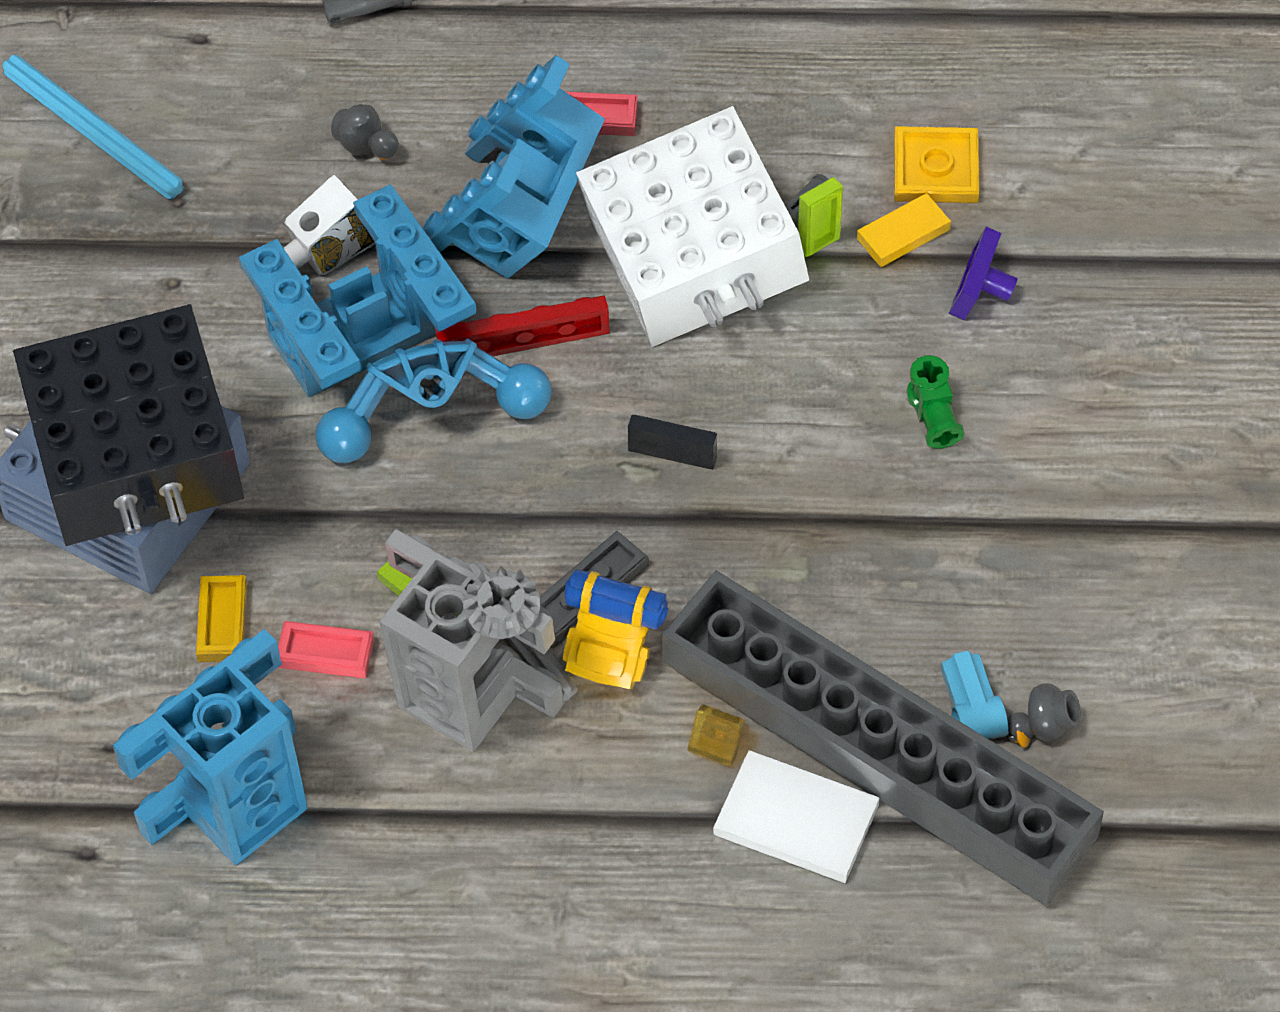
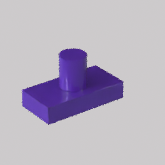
M987 226L985 227L972 249L948 314L965 320L977 301L981 290L1005 301L1009 300L1018 278L990 266L1002 233Z

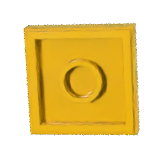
M895 126L894 202H911L927 193L934 202L978 203V128Z

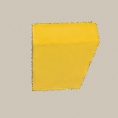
M926 193L858 229L857 240L877 264L883 267L949 231L951 220Z
M245 575L200 576L196 643L198 662H222L244 640L247 595Z

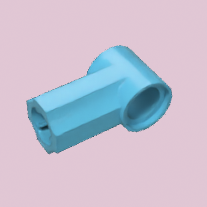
M964 651L955 653L951 658L942 662L941 672L953 705L952 717L989 740L1007 736L1008 721L1001 698L993 695L980 655Z

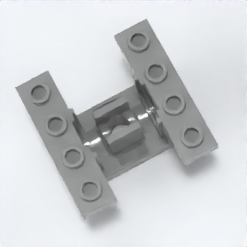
M395 529L385 542L389 565L409 576L412 580L379 623L398 708L472 752L477 749L515 696L554 718L564 705L561 683L558 678L543 667L535 669L524 663L520 656L507 646L500 645L498 649L494 646L500 639L480 634L467 621L463 601L467 593L468 584H473L479 576L473 573L471 568L459 558L450 557L448 559L434 551L433 547L418 535L410 537ZM492 592L494 600L492 606L499 604L511 614L509 598L512 595L504 598L500 593ZM540 606V612L534 624L522 634L515 636V638L545 654L555 641L553 620L549 612Z

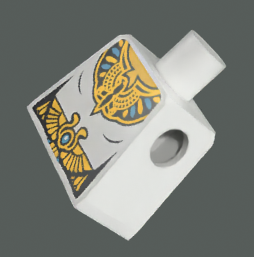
M335 175L330 177L285 219L284 224L292 242L286 245L284 250L297 269L308 262L319 275H327L375 244L374 239L354 211L353 202L358 199Z

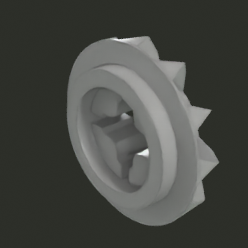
M500 566L497 571L488 574L481 571L479 578L473 584H468L463 606L467 621L477 632L490 638L506 639L522 634L534 624L540 612L541 602L535 581H530L526 578L520 569L517 572L506 571ZM496 591V593H500L504 598L512 595L509 598L511 614L499 604L492 606L494 604L492 592Z

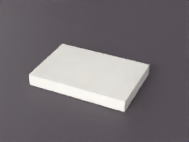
M749 750L713 827V835L846 883L879 806V797Z

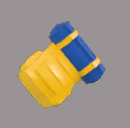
M576 569L569 577V580L566 581L564 592L566 604L579 609L577 625L570 628L564 647L563 660L567 662L565 671L597 683L633 690L635 682H641L647 660L649 659L650 648L645 645L647 632L649 629L657 630L664 623L668 614L667 595L654 591L652 587H639L603 577L598 572L592 571L589 573Z

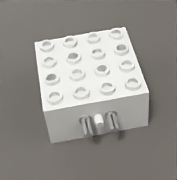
M733 106L576 172L590 220L651 347L708 323L711 327H716L715 320H717L718 325H721L723 317L748 306L751 310H756L755 303L758 308H761L763 300L809 281L799 232Z

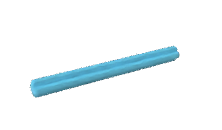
M11 55L8 60L4 61L2 67L5 76L165 198L172 200L182 193L184 186L179 176L22 57Z

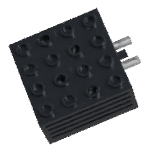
M191 304L13 350L50 497L65 546L122 531L133 535V528H135L137 534L141 531V526L170 518L172 522L178 523V516H180L182 522L186 519V514L244 499L234 448Z

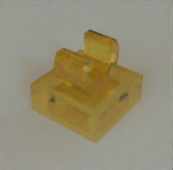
M702 704L695 715L687 751L730 767L737 756L745 719Z

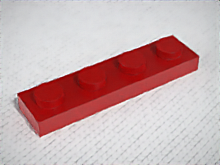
M605 295L593 298L582 297L572 302L552 306L541 305L531 310L510 314L500 313L489 318L458 322L440 332L435 328L436 339L442 342L465 341L468 338L489 355L498 356L610 334L609 309Z

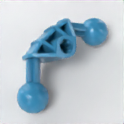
M468 338L465 341L442 342L439 339L433 340L432 344L416 346L407 350L399 348L394 350V354L372 364L368 362L365 367L368 371L346 407L334 408L321 417L316 427L315 439L320 452L331 461L350 463L361 458L367 452L372 439L368 420L390 385L419 404L435 408L448 401L464 372L467 371L495 388L496 397L501 408L510 416L519 419H530L541 414L551 400L552 387L548 376L539 367L528 363H519L509 367L478 348L477 344ZM423 378L432 379L434 384L431 388L422 387L420 382Z

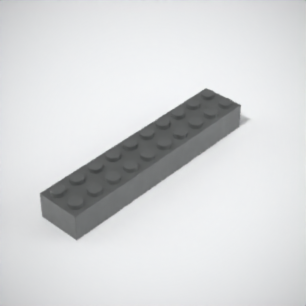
M715 570L662 633V662L866 792L879 797V800L1045 906H1048L1099 837L1103 810Z

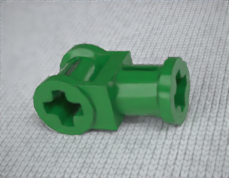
M924 355L917 358L910 368L911 382L907 387V399L910 405L916 409L919 422L924 421L927 446L934 449L953 446L963 439L965 433L963 426L956 422L951 407L953 395L948 382L949 367L945 361L933 355Z

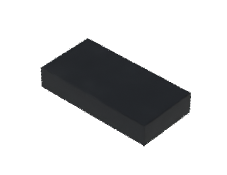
M634 414L631 415L628 424V451L713 470L717 460V433Z

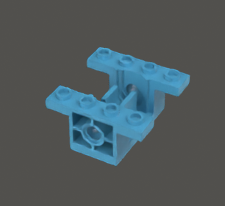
M555 55L544 66L537 64L529 73L524 84L518 81L508 93L505 101L499 98L493 104L487 116L483 117L480 115L470 127L467 136L471 138L465 155L479 163L496 147L503 151L498 155L496 162L491 161L487 165L479 181L475 178L470 179L458 196L453 194L448 199L440 213L435 210L426 220L423 230L439 252L453 243L500 275L509 279L548 247L577 183L576 172L583 169L605 121L604 117L559 88L570 65L559 56Z
M391 184L353 202L356 215L376 243L379 273L371 276V271L365 266L329 284L330 297L318 303H315L313 300L309 277L307 274L301 275L278 239L239 257L241 269L261 297L268 337L308 398L366 370L365 367L368 362L372 364L394 354L396 349L406 350L436 335L435 328L440 332L477 313L476 303Z
M265 629L253 638L242 640L234 648L231 655L215 667L211 666L204 669L197 676L193 684L180 694L172 695L165 699L154 714L141 724H135L127 728L120 735L118 741L113 744L119 767L131 780L169 751L185 766L177 774L173 782L160 792L156 791L146 796L140 803L139 808L134 811L140 834L151 845L189 817L236 866L308 809L292 735L296 733L292 710L281 699L272 703L255 686L282 665L277 641ZM223 723L222 729H211L213 725Z

